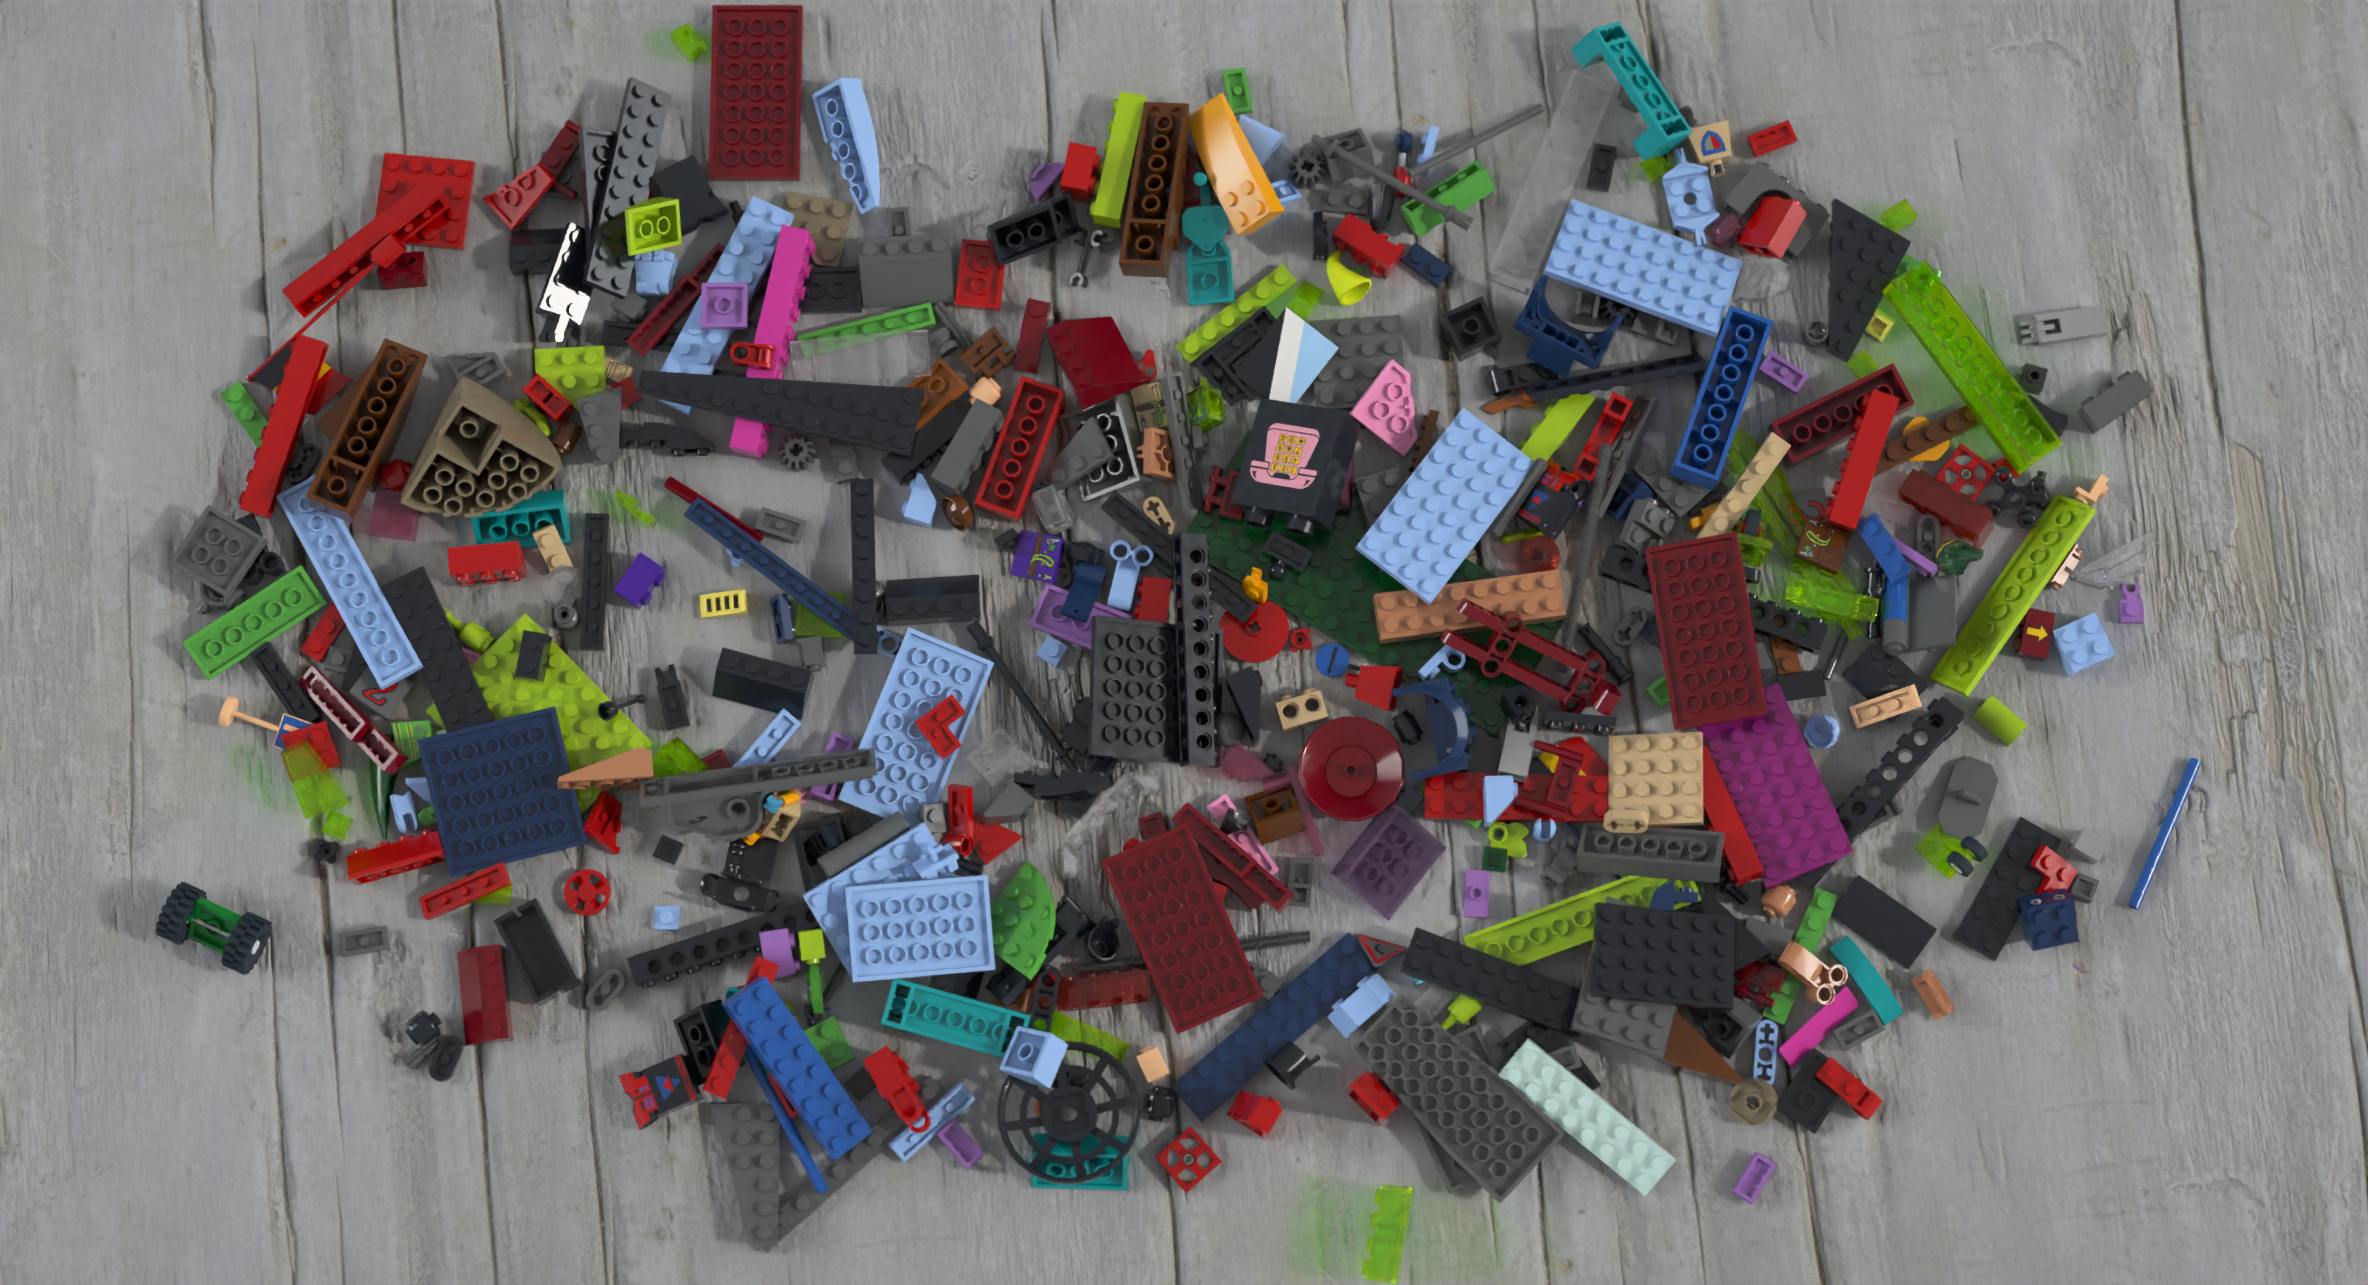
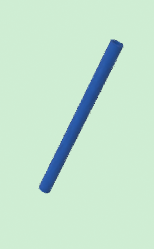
M2190 758L2128 903V906L2133 909L2139 910L2202 763L2198 759Z
M747 1045L744 1056L818 1195L825 1193L829 1190L794 1122L772 1086L763 1064L751 1046Z

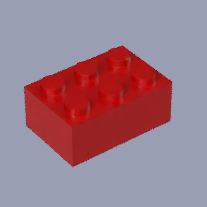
M518 541L448 548L449 575L461 587H471L476 582L492 585L497 584L498 580L519 582L521 578H527L525 550Z

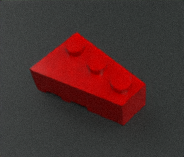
M1348 213L1332 234L1331 241H1333V245L1342 252L1346 250L1357 263L1361 265L1364 263L1370 267V271L1375 276L1387 279L1402 260L1405 245L1400 242L1397 246L1387 240L1389 238L1388 235L1383 232L1381 235L1377 234L1371 229L1372 227L1369 224Z

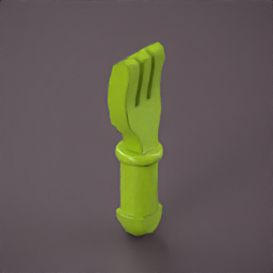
M1531 527L1527 531L1521 530L1520 532L1506 533L1502 536L1501 541L1504 544H1510L1545 535Z

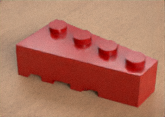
M1240 1091L1226 1115L1266 1140L1280 1118L1283 1109L1280 1108L1281 1103L1270 1096L1265 1099L1262 1096Z

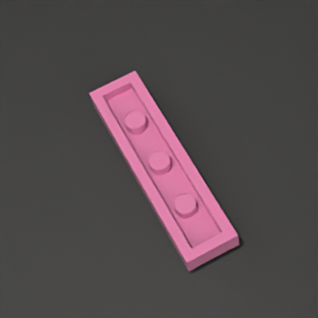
M1224 794L1207 806L1208 811L1219 826L1222 824L1227 809L1233 808L1238 811L1227 794ZM1248 824L1246 831L1227 835L1257 860L1258 864L1271 875L1279 871Z

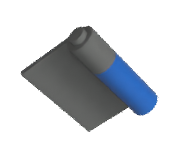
M1955 573L1909 581L1907 576L1894 584L1885 576L1883 649L1891 656H1899L1905 653L1954 646L1956 644Z

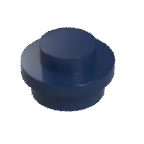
M1401 130L1395 137V147L1398 148L1400 153L1411 150L1413 144L1412 133Z

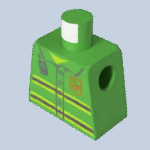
M430 721L391 723L396 746L409 757L401 767L408 769L422 763L417 740L448 733L446 728L435 731L434 725Z

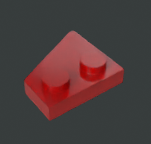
M976 813L973 816V849L985 865H987L1019 842L1022 837L1000 824L984 825L981 823L983 816Z

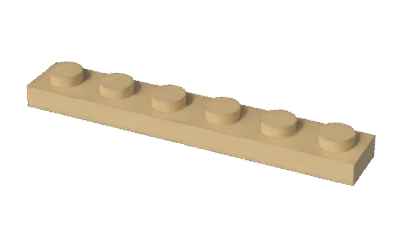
M1771 432L1695 539L1729 533L1791 445Z

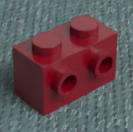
M424 251L405 252L387 269L383 266L377 268L381 290L427 287L428 263Z

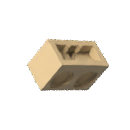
M1314 688L1301 692V696L1292 698V695L1283 696L1278 699L1279 702L1275 703L1276 713L1283 733L1328 719L1320 690L1314 691ZM1308 701H1315L1318 704V709L1316 711H1309L1306 709L1305 704ZM1291 707L1296 711V715L1292 718H1287L1284 716L1283 710Z

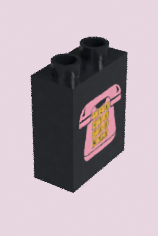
M1261 398L1231 500L1233 505L1246 514L1244 523L1254 528L1270 530L1273 521L1286 523V531L1303 537H1312L1314 528L1331 531L1361 426L1346 412L1341 410Z

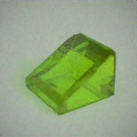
M1662 155L1640 162L1649 183L1662 178L1672 170Z

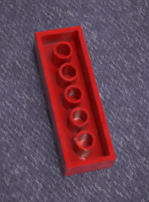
M1021 376L974 502L976 509L1018 524L1020 523L1032 486L1065 401V390Z

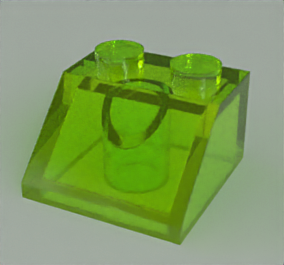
M678 736L661 746L652 759L653 778L710 770Z

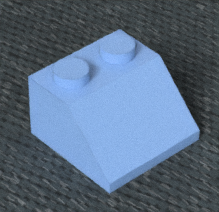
M1017 1026L999 1070L1033 1085L1050 1088L1068 1044L1052 1033Z

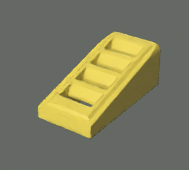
M745 589L699 595L701 619L748 615ZM729 598L730 609H725V599ZM734 598H738L739 608H734ZM716 599H720L721 610L719 611L716 610ZM707 600H711L712 612H707Z

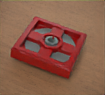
M1960 443L1934 477L1933 481L1968 507H1971L1993 478L1996 468Z
M1191 1126L1155 1157L1185 1193L1189 1192L1222 1162Z

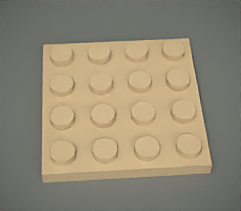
M1702 732L1609 736L1608 811H1643L1649 817L1648 826L1703 825Z

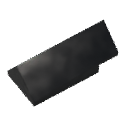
M1070 191L987 226L986 238L999 267L1062 243V238L1078 233L1076 230L1079 228Z

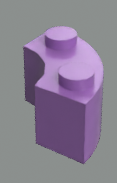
M788 928L760 932L763 958L780 965L774 980L798 977V971H801V962L799 957H795L793 947H796L794 933H790Z

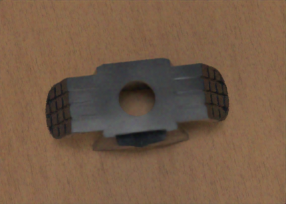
M720 871L721 874L728 878L713 873H707L702 878L700 885L702 894L714 899L724 907L745 913H751L754 910L768 913L774 911L778 904V891L760 887L762 881L748 875ZM745 887L748 889L749 896L745 901H737L735 899L734 892L737 888Z

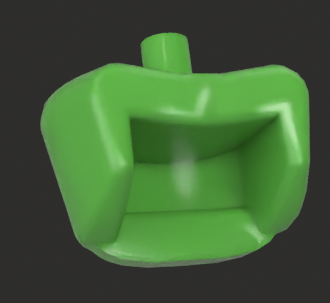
M433 806L423 809L418 814V820L424 827L437 823Z

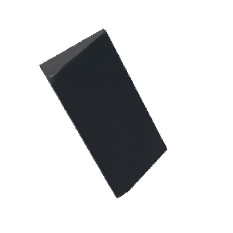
M1822 669L1776 675V683L1779 682L1787 701L1826 696Z

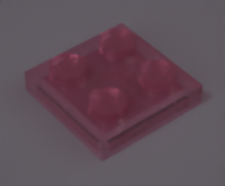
M376 489L368 534L415 542L421 511L400 503L402 492Z

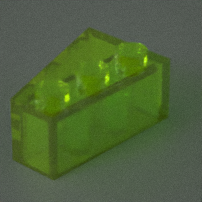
M307 741L283 749L281 756L305 819L351 803L353 798L344 790L337 778L331 774Z

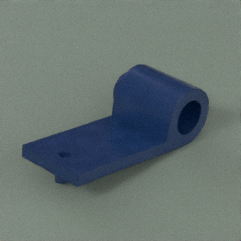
M1083 560L1075 562L1072 570L1075 579L1060 615L1087 623L1104 584L1108 566Z

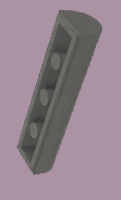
M897 811L819 857L817 861L828 879L909 831V826L902 814Z

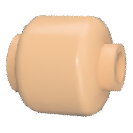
M982 377L969 388L968 392L971 398L968 401L973 405L978 398L994 407L1002 399L1001 392L1003 390L991 377L989 379Z

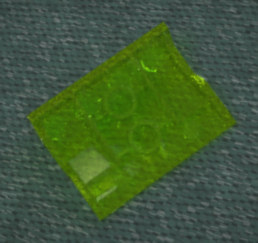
M1381 1185V1190L1376 1189L1374 1203L1378 1204L1377 1212L1372 1213L1370 1227H1374L1372 1237L1368 1236L1365 1249L1370 1251L1368 1261H1363L1361 1274L1365 1275V1280L1388 1285L1397 1284L1413 1187Z

